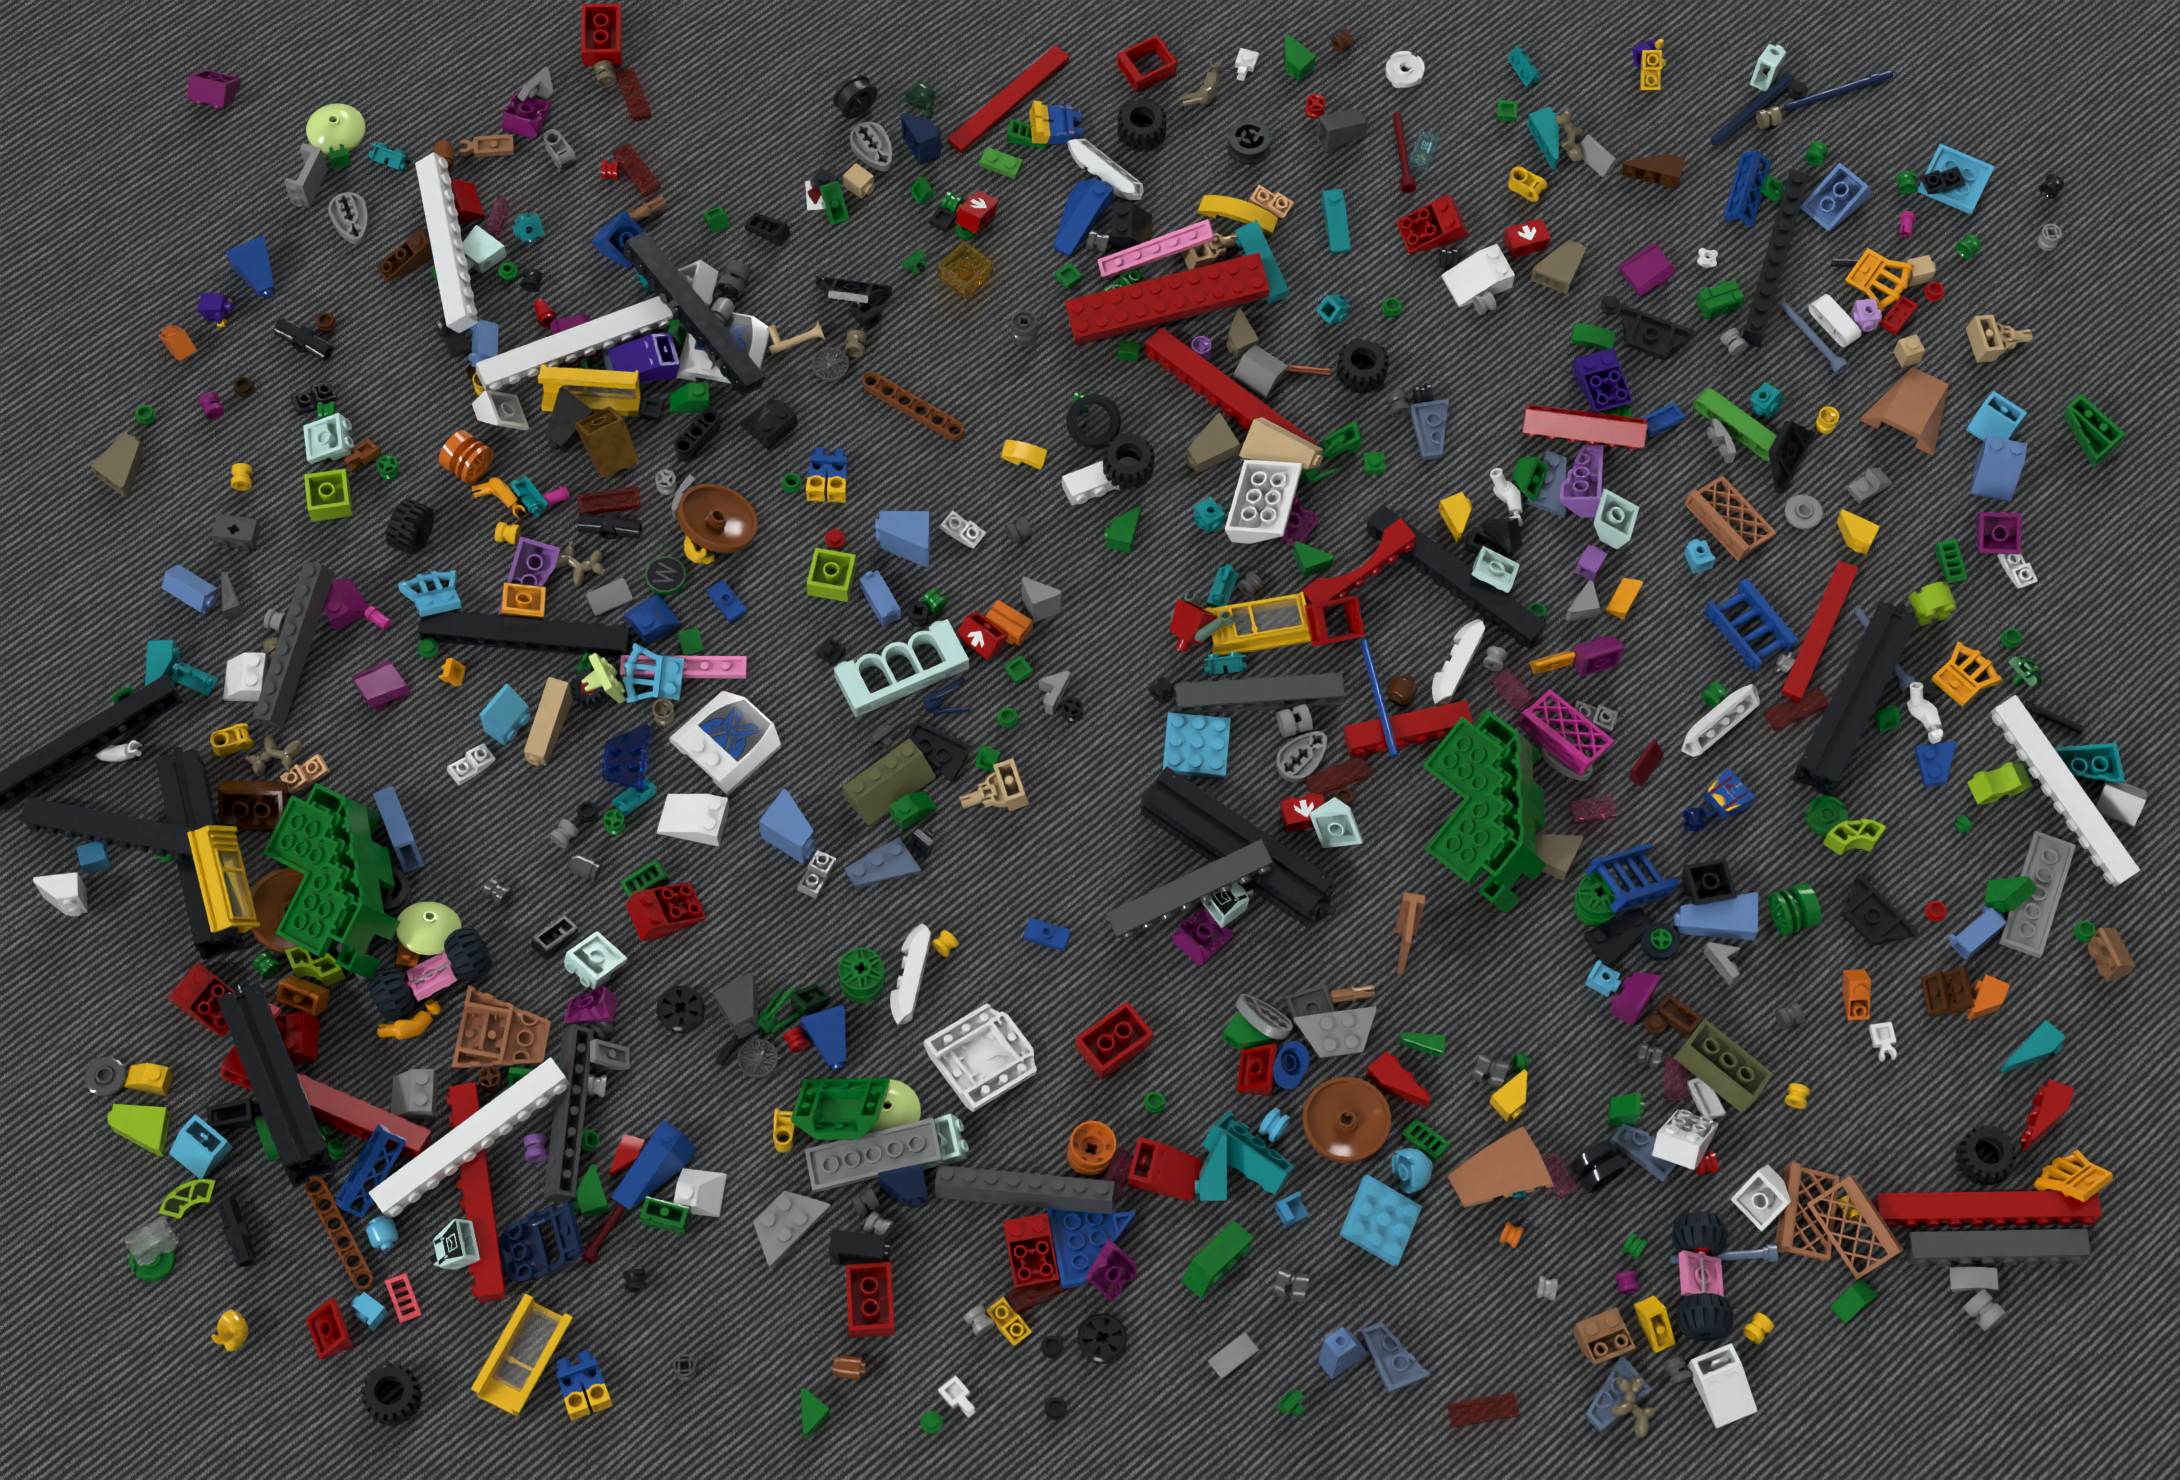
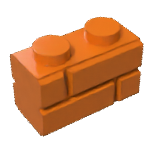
M1000 600L995 602L992 609L985 616L1008 634L1006 642L1011 645L1015 643L1020 646L1033 628L1032 619Z
M291 975L280 981L276 1001L315 1016L326 1009L330 990Z

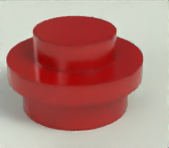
M1938 282L1928 284L1924 290L1925 297L1930 301L1941 300L1944 296L1943 286Z
M838 529L830 530L825 536L827 546L832 549L841 548L846 541L845 534Z
M1932 901L1927 904L1925 915L1933 922H1940L1946 917L1947 909L1942 902Z

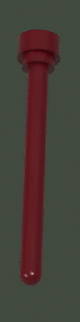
M1395 112L1393 119L1403 175L1400 181V188L1403 193H1412L1416 190V182L1410 176L1401 114Z
M618 1204L592 1243L583 1246L587 1251L581 1256L584 1260L592 1264L598 1257V1248L626 1210L624 1206Z

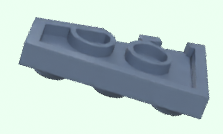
M899 837L844 868L846 875L855 888L878 884L883 880L892 878H903L905 875L922 873L920 867Z
M1622 1124L1610 1140L1616 1148L1662 1182L1677 1165L1652 1156L1656 1138L1649 1136L1647 1132L1629 1125Z
M1382 1322L1361 1330L1360 1333L1388 1394L1430 1377V1373L1422 1368L1416 1361V1358L1411 1353L1409 1354L1400 1344V1341Z
M1621 1355L1585 1414L1599 1432H1602L1620 1417L1612 1415L1611 1411L1615 1405L1625 1402V1392L1619 1388L1616 1380L1619 1377L1627 1381L1633 1378H1642L1623 1355ZM1646 1382L1643 1388L1635 1393V1404L1651 1392L1652 1389Z

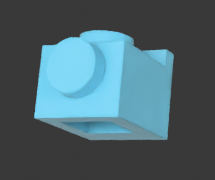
M1694 539L1690 541L1686 546L1684 555L1693 574L1712 569L1715 556L1712 555L1706 540L1699 541V539Z
M1598 960L1590 972L1585 985L1608 997L1611 991L1616 992L1620 986L1621 981L1618 980L1620 973L1602 964V961Z
M365 1292L361 1296H356L350 1304V1307L356 1312L354 1314L355 1317L363 1323L366 1322L372 1331L376 1329L388 1314L384 1306Z

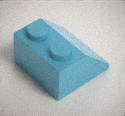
M505 684L479 715L485 733L505 746L508 741H512L515 738L518 729L528 723L531 713L525 701L508 684Z

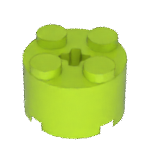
M1936 582L1921 588V593L1917 594L1915 591L1908 597L1915 617L1919 619L1918 622L1921 626L1931 623L1932 619L1939 618V620L1949 618L1951 616L1950 612L1954 611L1957 606L1947 582L1945 584L1943 582Z

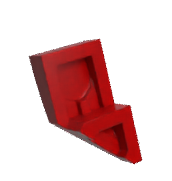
M626 1134L623 1135L610 1169V1176L617 1175V1172L628 1168L629 1170L645 1146L644 1139Z

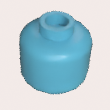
M381 1216L369 1222L370 1225L366 1228V1232L372 1247L381 1248L382 1251L394 1247V1242L398 1240L399 1234L393 1219Z

